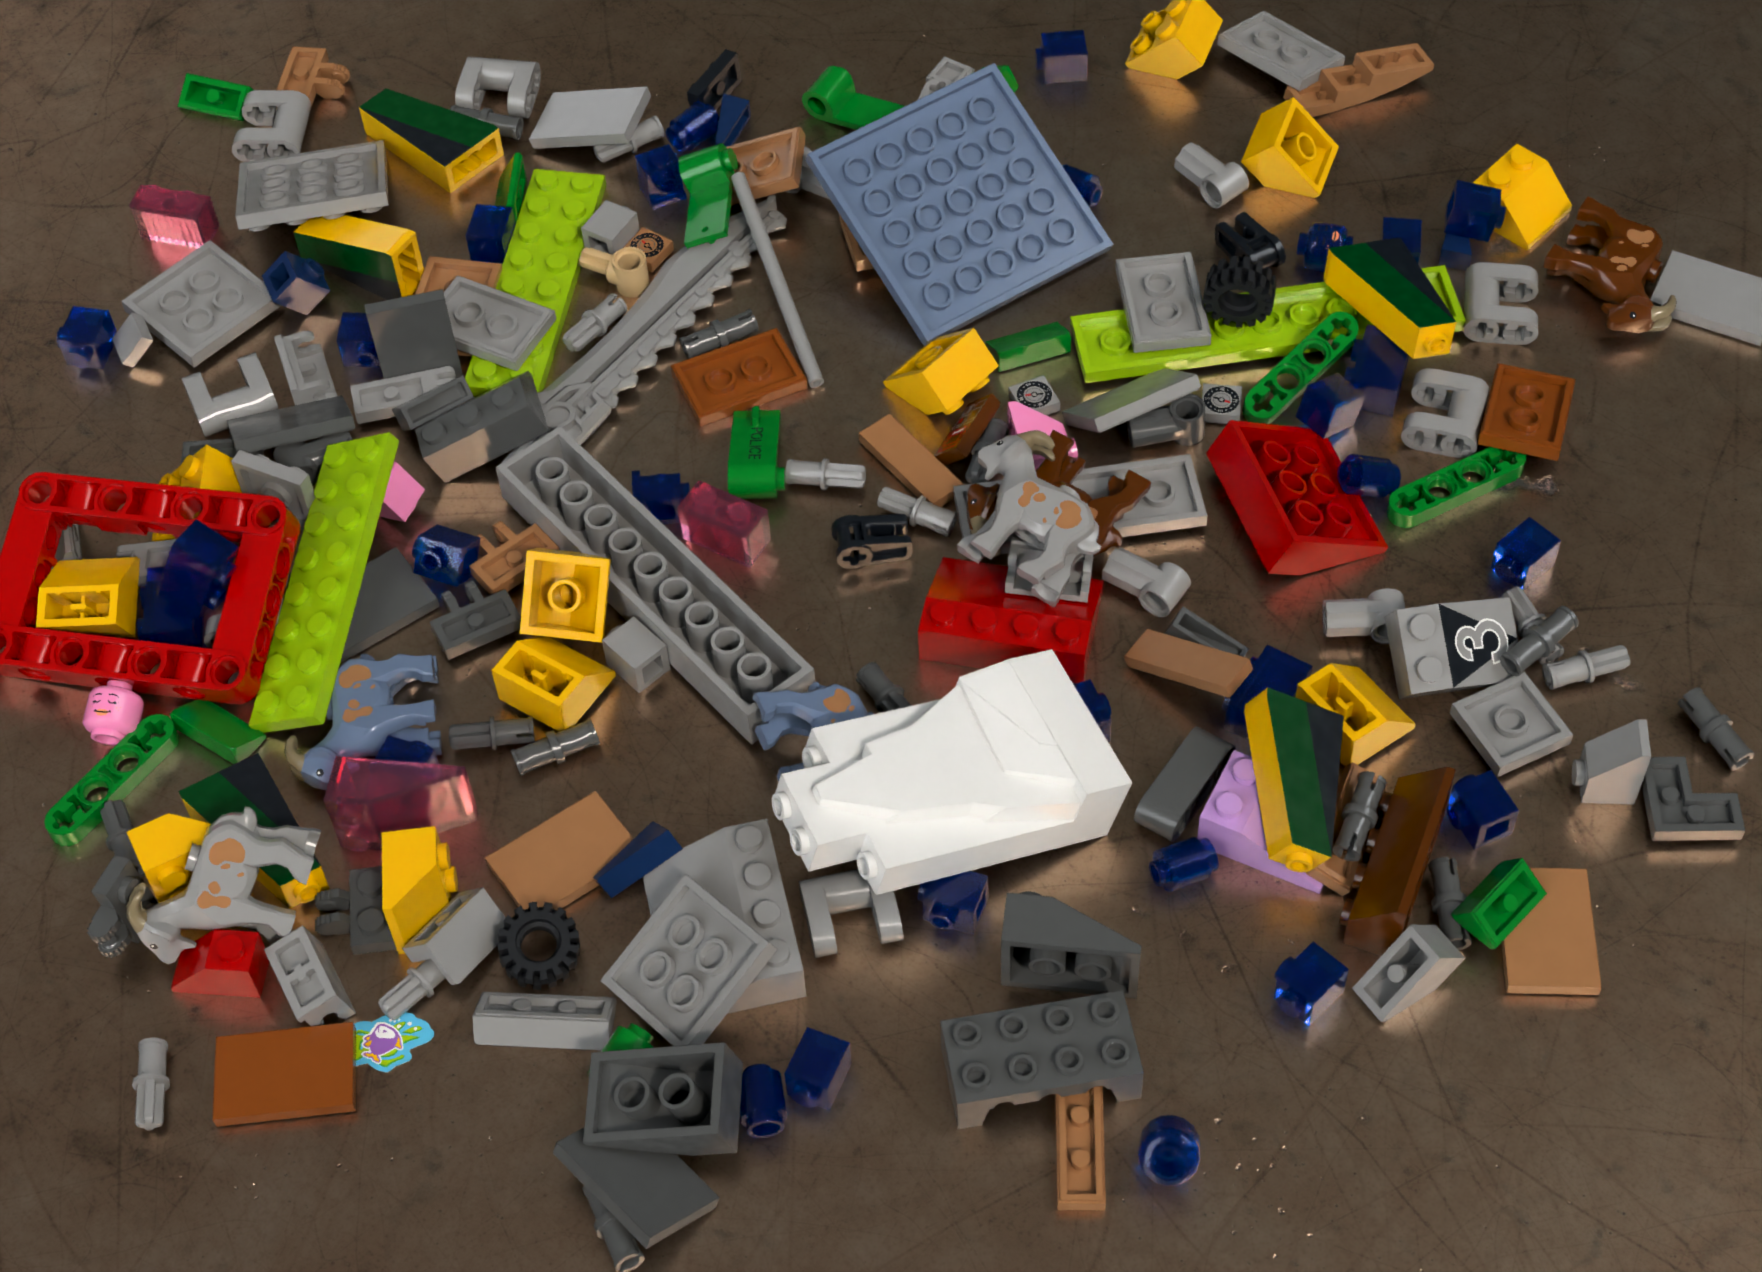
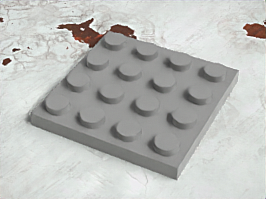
M384 140L242 162L239 166L235 213L239 230L262 231L269 228L272 224L286 222L287 225H299L305 223L309 218L323 216L325 219H336L344 216L346 212L360 210L362 213H373L381 210L383 206H389L387 156Z

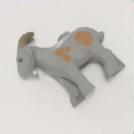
M1032 430L1006 436L991 445L983 447L978 452V463L987 469L985 479L988 481L998 473L1002 474L1004 478L1000 485L995 509L991 517L976 533L965 536L957 544V549L960 554L979 564L984 556L992 559L1007 538L1015 533L1020 539L1033 547L1044 550L1037 559L1021 563L1017 567V574L1034 584L1031 587L1033 596L1055 607L1070 580V569L1073 563L1082 554L1094 555L1100 551L1101 545L1097 543L1099 525L1094 520L1088 504L1081 500L1079 494L1074 489L1066 485L1057 487L1037 477L1033 454L1041 455L1051 462L1055 461L1056 457L1052 451L1055 443L1046 433Z
M245 806L242 812L222 814L207 827L201 845L192 843L184 868L185 870L192 871L187 889L147 910L142 906L141 901L145 893L146 883L141 882L134 887L129 896L126 906L127 919L142 943L166 964L175 963L184 949L196 948L197 946L196 942L181 935V929L214 930L239 926L259 932L265 936L270 944H273L291 933L296 911L264 903L251 896L259 873V867L274 864L288 868L295 880L306 885L313 866V856L321 830L291 825L275 828L264 827L257 824L256 813L248 806Z

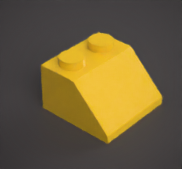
M1292 97L1261 113L1241 163L1264 187L1316 198L1322 192L1339 146L1304 107Z
M1516 144L1472 183L1466 215L1527 251L1571 211L1572 204L1549 162L1523 146Z
M970 328L936 338L883 381V384L888 390L926 415L940 412L948 415L964 404L962 398L967 393H973L984 387L990 381L988 375L999 365L975 328Z
M545 548L527 550L519 634L602 643L605 630L611 559L574 551Z
M435 826L381 832L382 910L399 955L405 954L402 948L451 901V893L458 891L457 872L455 866H451L449 845L447 842H440Z

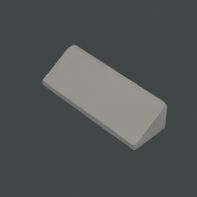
M482 992L472 1016L474 1042L478 1045L602 1050L613 1032L616 998Z

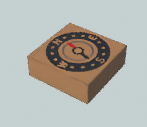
M644 227L624 246L641 249L646 256L648 271L652 273L674 250L673 240Z

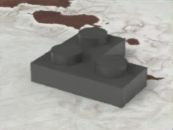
M1651 757L1642 782V790L1652 841L1742 840L1745 826L1738 793H1693L1686 757Z

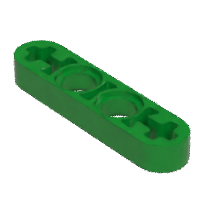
M1341 311L1329 315L1262 378L1245 397L1242 412L1247 422L1272 423L1354 344L1359 331V325L1354 316ZM1342 326L1346 328V335H1338L1333 340L1332 345L1328 343L1334 328L1340 329ZM1311 348L1317 349L1324 355V361L1320 364H1311L1305 360L1303 352ZM1284 373L1291 374L1297 379L1298 386L1294 389H1284L1278 384L1277 377ZM1271 392L1274 397L1270 400L1267 411L1261 409L1259 412L1253 409L1255 403H1263Z
M1488 447L1393 491L1388 501L1387 517L1392 524L1400 528H1412L1520 478L1524 470L1526 454ZM1466 472H1476L1484 480L1477 483L1470 482L1463 477V474ZM1434 487H1442L1448 490L1451 495L1445 498H1438L1433 496L1429 490Z
M154 714L143 719L133 732L128 733L48 811L44 824L51 839L56 844L72 846L82 841L103 821L100 811L104 807L105 802L109 800L113 802L117 800L123 801L174 751L179 742V735L169 716ZM154 733L158 735H162L163 733H165V735L161 738L158 736H154L151 738V735H153ZM124 759H139L137 766L127 772L117 770L119 763ZM105 787L109 789L107 795L99 801L86 800L87 795L95 788ZM64 821L69 824L74 822V824L71 827L65 825L61 827L59 826Z

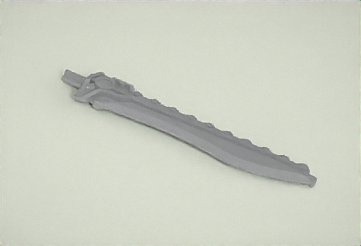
M769 195L767 200L757 204L768 234L785 229L787 224V218L779 211H776V196ZM743 211L729 218L727 237L717 239L713 244L707 242L688 249L684 246L669 258L640 298L613 329L542 392H538L549 432L515 448L503 462L559 426L580 445L588 440L609 417L611 409L616 408L619 396L616 395L622 390L636 387L638 382L636 374L640 370L656 365L658 355L655 354L658 350L675 346L677 339L675 332L694 325L696 315L693 313L696 310L713 305L715 296L712 293L715 290L731 286L733 275L730 274L733 271L749 267L751 262L749 254L758 249Z

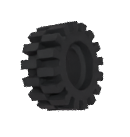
M1231 256L1230 263L1225 258L1219 260L1218 266L1213 264L1210 267V272L1207 274L1203 296L1205 310L1207 313L1212 312V318L1216 321L1223 317L1222 324L1228 326L1230 321L1236 322V327H1242L1243 322H1247L1249 327L1255 326L1256 319L1262 323L1266 320V315L1270 316L1274 305L1276 277L1275 275L1272 276V270L1269 267L1262 269L1263 262L1259 260L1255 264H1251V257L1244 256L1243 262H1239L1237 256ZM1230 290H1243L1249 294H1238Z
M530 902L529 908L523 910L522 906L514 909L515 915L512 918L508 915L504 919V928H500L498 933L499 942L497 945L502 968L506 969L507 976L511 980L516 978L518 985L526 988L527 984L533 985V990H541V985L548 984L549 989L557 986L556 981L560 978L564 982L570 977L569 971L571 969L575 970L578 964L577 958L580 956L579 932L576 930V923L573 918L570 917L568 919L564 909L559 907L558 910H554L552 903L548 902L544 903V907H537V902ZM533 931H546L557 942L554 954L544 961L530 960L521 950L522 941Z

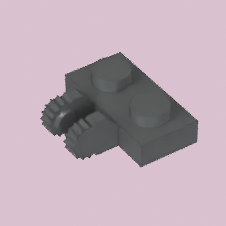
M473 580L464 583L466 596L472 603L462 608L459 607L455 596L450 590L441 593L442 601L448 614L431 620L430 625L448 660L520 629L521 616L506 589L483 598Z
M114 855L91 890L100 903V907L87 928L89 937L92 941L98 943V949L101 954L111 959L125 951L124 948L128 947L131 941L138 944L140 942V938L127 919L126 906L134 887L144 882L131 860ZM146 885L141 901L142 906L148 910L158 904V902Z
M382 866L349 870L350 892L337 888L330 891H320V893L315 895V907L321 911L350 910V915L336 912L317 917L315 919V931L325 936L350 933V947L353 955L397 950L382 910Z

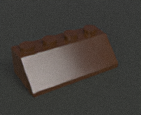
M1443 767L1398 777L1393 794L1384 792L1377 813L1378 817L1383 818L1381 828L1374 827L1371 829L1364 851L1371 854L1368 864L1359 862L1352 883V888L1358 889L1355 900L1346 899L1340 916L1339 924L1346 926L1343 944L1382 956L1406 930L1445 815L1456 769Z

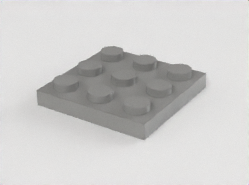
M211 240L121 301L126 313L130 315L133 312L143 315L149 331L194 368L281 307V305L272 301L264 281Z
M684 874L600 981L673 1046L704 1044L778 949L695 880Z

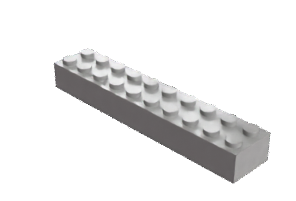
M561 426L496 466L502 497L531 526L536 523L559 547V550L580 552L611 559L607 602L626 621L634 616L667 645L669 663L751 745L759 740L755 733L756 725L766 723L762 722L759 706L752 699L754 693L783 690L797 693L808 692L809 686L815 682L814 668Z

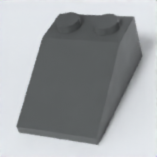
M1031 891L1019 894L1007 893L1001 937L1002 986L1093 995L1123 990L1125 998L1137 999L1141 945L1054 897L1042 896Z
M725 1042L591 1053L583 1143L586 1146L689 1156L737 1153L743 1062Z

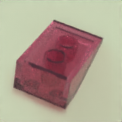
M336 756L323 800L340 846L357 852H364L368 849L382 850L381 832L435 826L437 833L475 822L479 814L464 766Z

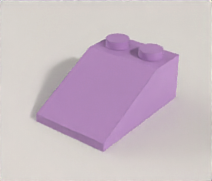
M1233 750L1199 817L1196 845L1320 894L1324 887L1322 883L1307 875L1306 872L1291 871L1285 864L1268 858L1252 757Z

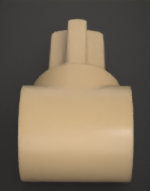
M587 247L581 251L580 266L606 275L607 281L616 285L617 291L625 297L641 296L650 285L646 256L639 248L624 247L613 255Z

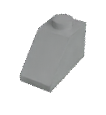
M1637 719L1585 742L1580 759H1574L1572 763V783L1580 788L1581 803L1635 804L1651 759L1647 720Z
M1410 924L1352 989L1380 1022H1386L1435 991L1460 965L1465 957L1436 925Z

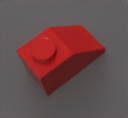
M214 929L194 941L197 943L196 948L181 951L171 985L173 992L261 998L270 962L264 951L266 947L259 932Z

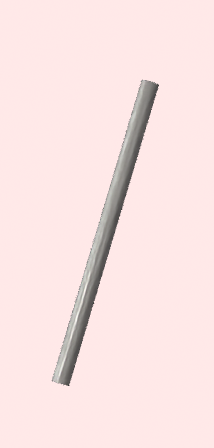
M736 172L731 176V181L807 381L811 388L819 387L824 383V379L745 173Z

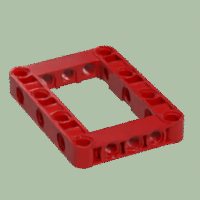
M36 472L29 475L19 487V494L0 555V650L6 646L0 653V675L88 687L106 686L109 680H119L133 686L132 691L138 693L228 704H244L251 701L260 689L293 555L300 535L301 526L299 520L279 498L273 496L50 472ZM125 503V505L118 510V508ZM202 510L201 514L193 519L194 515ZM279 519L274 526L268 528L274 520ZM73 524L97 526L100 530L145 536H147L148 532L171 534L176 539L217 544H223V540L240 542L212 649L34 628L37 619L39 587L50 573L51 568L58 561L55 558L62 530L72 527ZM82 655V658L74 664L75 660ZM160 663L159 668L150 674L152 668ZM239 672L238 677L228 684L229 678Z

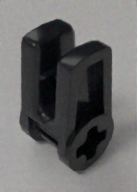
M1242 212L1235 217V228L1226 222H1221L1215 226V243L1229 258L1237 256L1238 261L1243 262L1244 256L1251 257V264H1255L1257 260L1263 262L1262 269L1270 266L1278 267L1285 263V250L1278 237L1268 232L1246 212Z
M906 514L846 515L832 523V536L838 542V548L835 553L837 563L843 568L857 569L863 566L909 560L912 556L913 547L911 537L907 535L908 521ZM849 527H853V533H850ZM851 551H854V557L850 556Z

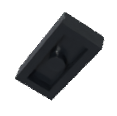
M725 49L710 64L704 74L691 85L687 91V98L692 120L705 123L721 105L723 93L730 95L743 81L738 53Z

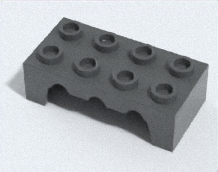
M1123 990L940 1021L941 1049L958 1129L983 1125L989 1110L994 1109L997 1104L1003 1102H1012L1014 1105L1035 1102L1050 1094H1058L1061 1097L1086 1093L1089 1089L1097 1086L1111 1089L1117 1102L1140 1099L1142 1097L1144 1071Z

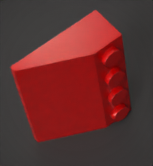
M1230 420L1206 452L1216 475L1222 483L1268 574L1301 576L1385 553L1389 548L1323 429Z
M942 558L926 596L918 628L919 660L982 669L1010 658L1052 649L1072 683L1084 684L1104 580L1091 578L1088 603L1059 599L1056 606L1052 607L1035 596L1004 593L1008 566L981 562L978 564L974 561Z

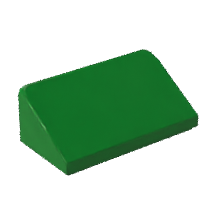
M186 73L177 107L243 122L242 106L247 93L255 90L246 85Z
M514 153L500 176L491 225L493 231H514L523 204L527 181L521 153Z
M1053 322L986 341L985 345L999 365L997 367L998 372L1071 352V334L1060 323Z
M194 700L174 709L170 713L176 730L232 764L248 758L267 738L265 733L250 728L248 723L211 701Z
M1523 858L1500 862L1451 913V916L1459 925L1488 948L1496 949L1547 893Z

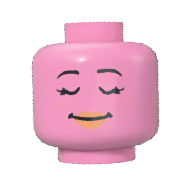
M109 680L106 686L95 687L91 690L83 717V725L91 733V739L102 744L116 746L128 733L133 732L137 728V725L141 722L144 702L141 696L132 691L133 686L119 680Z

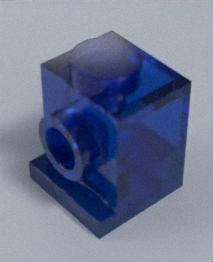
M669 144L635 155L639 187L652 210L687 199L679 171L678 158Z
M640 470L632 471V493L641 504L663 525L685 523L684 507L692 506L689 482L681 483L680 473L640 476Z

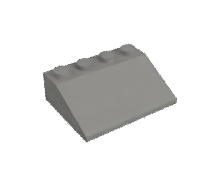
M767 818L724 827L684 847L681 851L643 876L651 916L684 874H687L778 949L727 1014L807 997L804 970Z

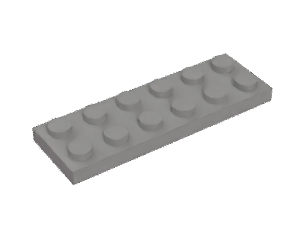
M1190 454L1084 468L1071 484L1085 491L1094 499L1108 496V480L1113 475L1124 481L1127 471L1131 470L1150 480L1151 487L1148 493L1131 511L1124 513L1123 518L1113 525L1122 537L1207 526L1208 515ZM1003 480L981 482L977 484L982 485L984 487H991L996 483L1001 485ZM972 484L953 486L954 501L962 539L965 536L971 535L967 519V491ZM1015 533L1011 534L1000 547L1001 554L1009 553L1012 537H1018Z

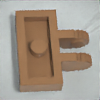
M292 46L276 90L299 91L310 99L312 107L316 94L324 99L342 98L345 92L343 85L349 80L350 71L343 64L328 63L329 57L326 48Z
M499 521L492 526V529L502 545L495 548L482 534H478L471 540L477 553L482 558L469 565L471 575L490 595L504 589L508 592L524 581L527 550L534 548L559 550V547L536 523L516 535L505 523Z

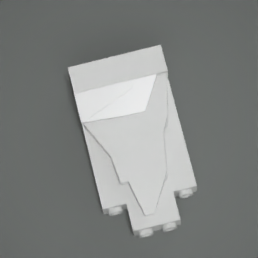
M1051 649L1010 658L960 676L956 686L939 700L812 728L806 747L802 751V760L805 768L781 774L776 792L772 796V808L777 819L783 821L790 834L791 847L797 856H801L808 872L857 860L860 875L863 879L868 880L875 895L1107 836L1132 785V781L1054 651Z

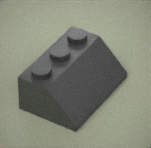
M526 371L424 423L415 429L422 458L447 483L549 432L532 374Z

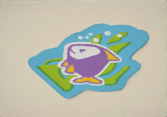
M405 1012L397 1020H392L385 1015L373 1022H357L354 1024L356 1027V1066L369 1064L378 1071L388 1073L396 1066L409 1062L412 1059V1054L409 1051L431 1041L434 1037V1031L428 1022L416 1018L415 1015Z

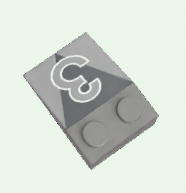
M1510 597L1438 603L1397 609L1385 616L1399 700L1493 686L1513 677L1504 669L1500 661V656L1518 643Z

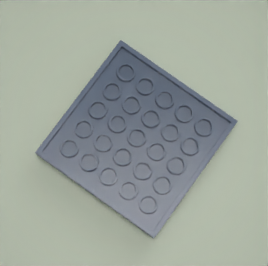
M995 63L808 153L805 160L924 346L936 338L951 334L1110 251L1113 246L1111 239Z

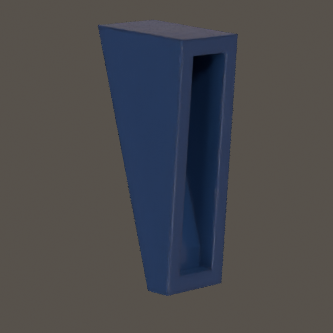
M723 93L715 145L720 143L726 147L734 145L751 118L749 100Z
M1455 200L1438 265L1466 271L1471 263L1472 252L1463 202Z
M652 821L593 878L610 898H613L683 848L668 829Z

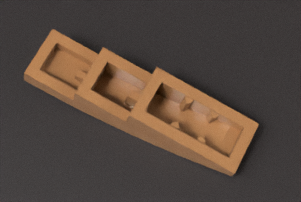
M1418 43L1358 52L1355 54L1353 64L1321 69L1318 81L1301 91L1287 86L1283 98L1288 100L1294 97L1312 117L1329 114L1367 102L1398 89L1433 71L1435 64Z

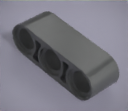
M1198 726L1194 727L1140 800L1134 814V821L1171 842L1176 841L1215 788L1233 750H1236V746Z

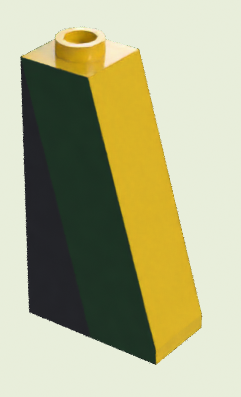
M387 88L359 107L365 133L375 141L384 140L385 148L449 193L454 192L504 155L499 128L495 125Z
M344 215L336 219H325L323 216L309 218L293 232L301 258L313 259L324 270L386 300L415 295L424 272V266L416 233L410 229Z
M1401 237L1328 249L1323 278L1325 283L1412 359L1450 353L1456 321Z
M1267 687L1245 704L1244 714L1268 858L1285 864L1291 871L1309 872L1332 857L1344 716Z
M259 753L178 791L190 818L212 824L222 814L242 812L244 807L248 806L255 811L258 820L257 824L261 826L275 828L291 825L299 827ZM315 854L306 885L295 880L288 868L274 864L259 867L257 880L289 909L301 903L310 902L315 899V895L320 893V891L330 889Z

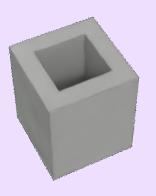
M605 200L581 227L584 247L613 255L616 251L622 249L639 231L637 212L632 211L626 206H620Z
M634 616L623 625L613 628L607 637L602 640L607 665L638 693L642 692L670 670L667 645Z

